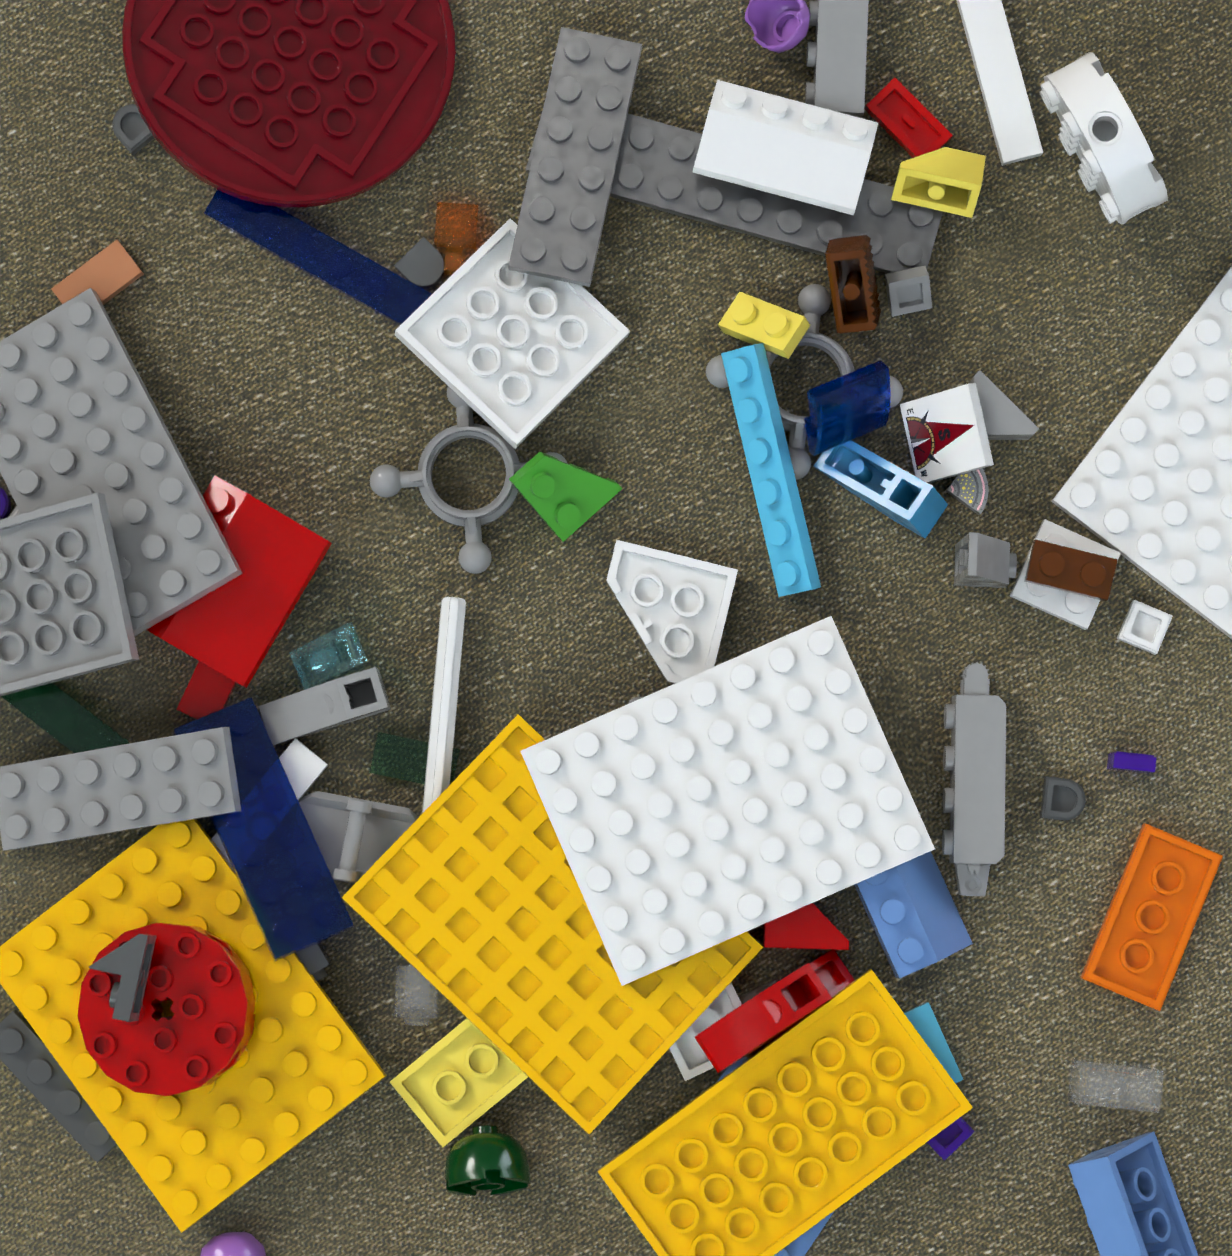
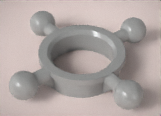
M819 284L807 285L799 293L798 305L809 322L810 327L797 346H812L826 352L839 368L841 390L838 399L829 409L814 416H797L779 406L784 430L790 432L788 448L796 480L805 477L811 468L810 456L805 451L806 434L818 433L836 424L848 411L854 396L871 398L877 406L885 409L895 407L903 397L902 384L893 376H881L874 382L856 380L855 369L847 352L835 340L819 333L821 315L827 312L831 304L828 290ZM765 350L770 368L779 355ZM718 355L708 362L706 377L713 386L727 388L729 385L722 356Z
M448 386L447 398L456 407L457 425L441 431L427 444L420 457L418 470L400 472L392 465H380L371 473L370 486L375 494L385 498L396 495L401 488L419 487L422 498L435 515L450 524L465 527L466 544L459 551V563L465 571L479 574L489 567L492 560L490 549L482 542L481 526L497 520L512 506L519 491L509 481V478L527 462L519 463L514 448L497 431L484 425L474 424L473 409ZM465 438L479 439L492 445L500 453L506 468L505 482L500 494L490 504L476 510H461L448 505L438 496L432 481L433 465L439 453L450 443ZM545 453L567 463L566 459L559 453Z

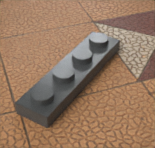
M17 1010L12 1011L0 1023V1060L98 1163L117 1145L31 1025Z

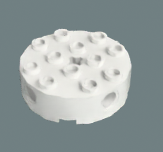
M1088 52L1067 66L1044 76L1045 83L1041 84L1042 90L1040 95L1051 114L1056 112L1062 127L1059 128L1061 132L1058 134L1059 139L1069 156L1076 153L1079 157L1081 164H1079L1080 169L1077 170L1088 192L1094 189L1098 192L1101 198L1099 205L1108 222L1111 224L1117 220L1118 223L1125 224L1137 214L1168 201L1167 189L1163 178L1152 164V161L1155 159L1117 85L1109 73H1104L1100 61L1095 54Z

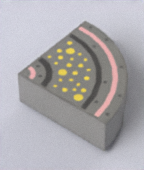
M982 468L957 475L946 490L948 494L978 515L982 513L988 500V481Z

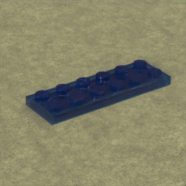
M251 697L177 727L173 733L175 736L220 727H229L241 811L211 816V819L275 962L353 928V922Z

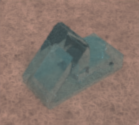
M352 622L289 652L304 690L326 683L342 674L366 667L368 662Z

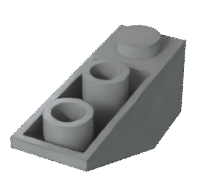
M377 667L340 677L259 706L271 746L391 710L380 670Z

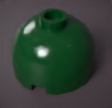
M483 1125L472 1128L473 1135L462 1137L451 1147L446 1158L445 1167L447 1192L457 1195L477 1196L476 1190H492L490 1195H500L526 1189L528 1184H530L526 1152L515 1138L507 1134L498 1133L497 1126Z

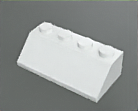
M717 80L693 173L854 215L878 122Z

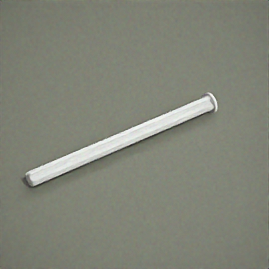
M444 597L441 600L422 813L450 785L466 601L457 597Z

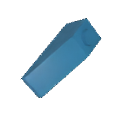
M837 432L814 464L815 469L893 521L925 539L948 506V503L932 485Z

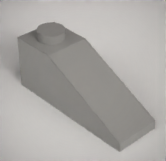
M969 532L955 544L954 586L1004 588L1009 585V578L1016 577L1017 555L1016 553H1010L1009 542L984 534Z

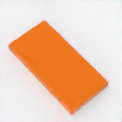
M1144 823L1080 978L1160 1011L1223 856Z

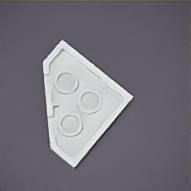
M616 540L606 581L666 681L675 684L715 666L738 569Z

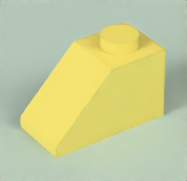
M943 147L900 163L891 200L972 218L982 186L986 156Z

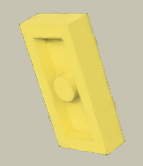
M739 292L718 326L727 335L752 345L764 343L765 350L789 359L810 327V324L802 315Z

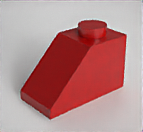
M813 903L763 924L762 946L764 948L849 950V941Z

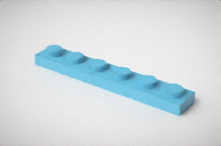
M764 343L753 344L721 353L778 596L781 597L820 588L819 575Z

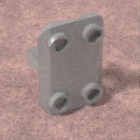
M315 791L300 798L298 802L288 860L301 874L356 883L419 817L406 807Z

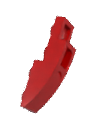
M832 949L810 964L808 962L765 989L694 1038L717 1073L807 1017L855 980L835 950Z

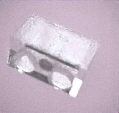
M1072 1058L1068 1100L1082 1105L1160 1113L1164 1070L1151 1066Z

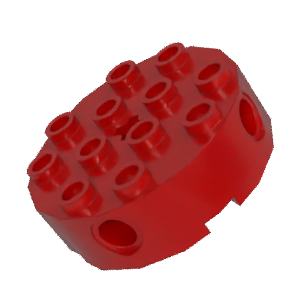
M154 923L124 932L101 950L93 963L138 934L157 936L139 1020L127 1022L112 1018L114 1008L109 1007L110 994L114 983H120L121 975L89 969L81 983L77 1015L86 1050L106 1076L134 1092L171 1096L211 1085L237 1064L253 1035L255 998L248 968L229 943L201 927ZM172 1000L173 1004L170 1010L174 1015L163 1017L161 1014L164 1010L161 1006L162 1001Z

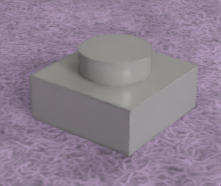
M926 266L885 274L888 307L892 317L932 308L930 279Z

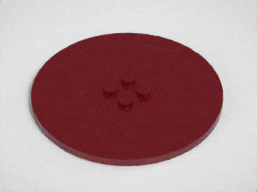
M127 0L122 29L123 60L129 88L142 119L160 145L184 169L206 184L239 199L269 206L313 207L328 205L362 194L389 179L418 153L430 137L444 109L454 75L456 55L455 31L448 0Z

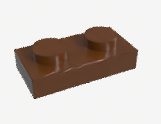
M1034 540L1024 582L1107 601L1118 559Z

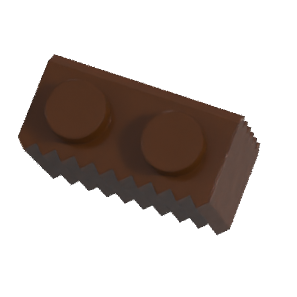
M867 235L829 240L825 257L837 333L840 334L874 330L878 325L881 309L879 308V293H877L878 286L875 284L877 278L874 276L876 270L873 269L874 261H872L871 238Z

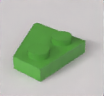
M538 452L509 478V481L563 542L622 490V487L610 478H603L588 472L584 468L567 464L542 452Z

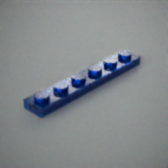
M217 190L204 212L206 217L399 325L432 295L276 206L242 200Z

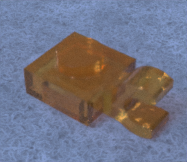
M437 202L434 244L437 247H446L445 276H451L463 265L464 248L476 249L479 206L476 204Z

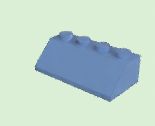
M931 851L854 884L896 978L905 977L973 944Z
M1154 1131L1091 1152L1068 1165L1072 1174L1073 1184L1078 1191L1087 1217L1088 1226L1092 1231L1100 1256H1198Z

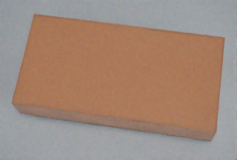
M117 239L51 288V290L60 302L64 304L87 289L92 288L97 292L104 305L143 276L144 273Z

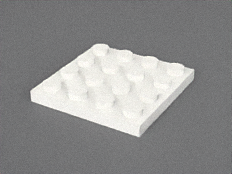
M509 219L395 330L394 335L516 449L628 337L630 330L582 285L509 270L508 266L517 224Z

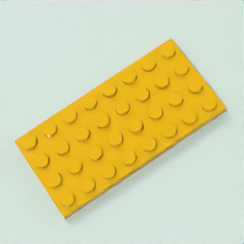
M870 969L838 992L827 1003L796 1023L598 1170V1173L658 1256H774L973 1107L873 970Z

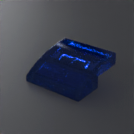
M881 360L807 391L810 416L804 418L809 452L813 456L886 426L890 412L891 388L889 367Z

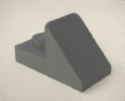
M138 934L89 966L90 969L121 975L120 983H114L109 999V1007L114 1008L113 1019L127 1022L139 1020L156 935Z

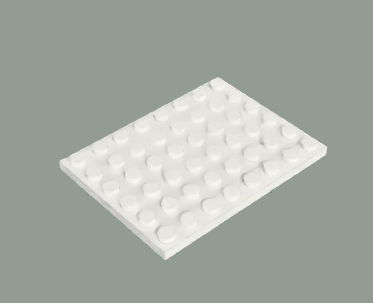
M1232 266L1051 501L1115 551L1120 552V555L1230 639H1232Z
M832 616L520 751L621 986L935 849Z

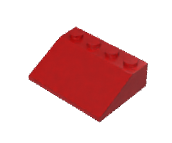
M214 475L203 494V498L243 574L146 630L247 688L332 543L250 494Z

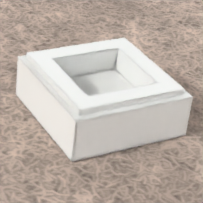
M1132 600L1116 639L1156 655L1173 615L1137 600Z

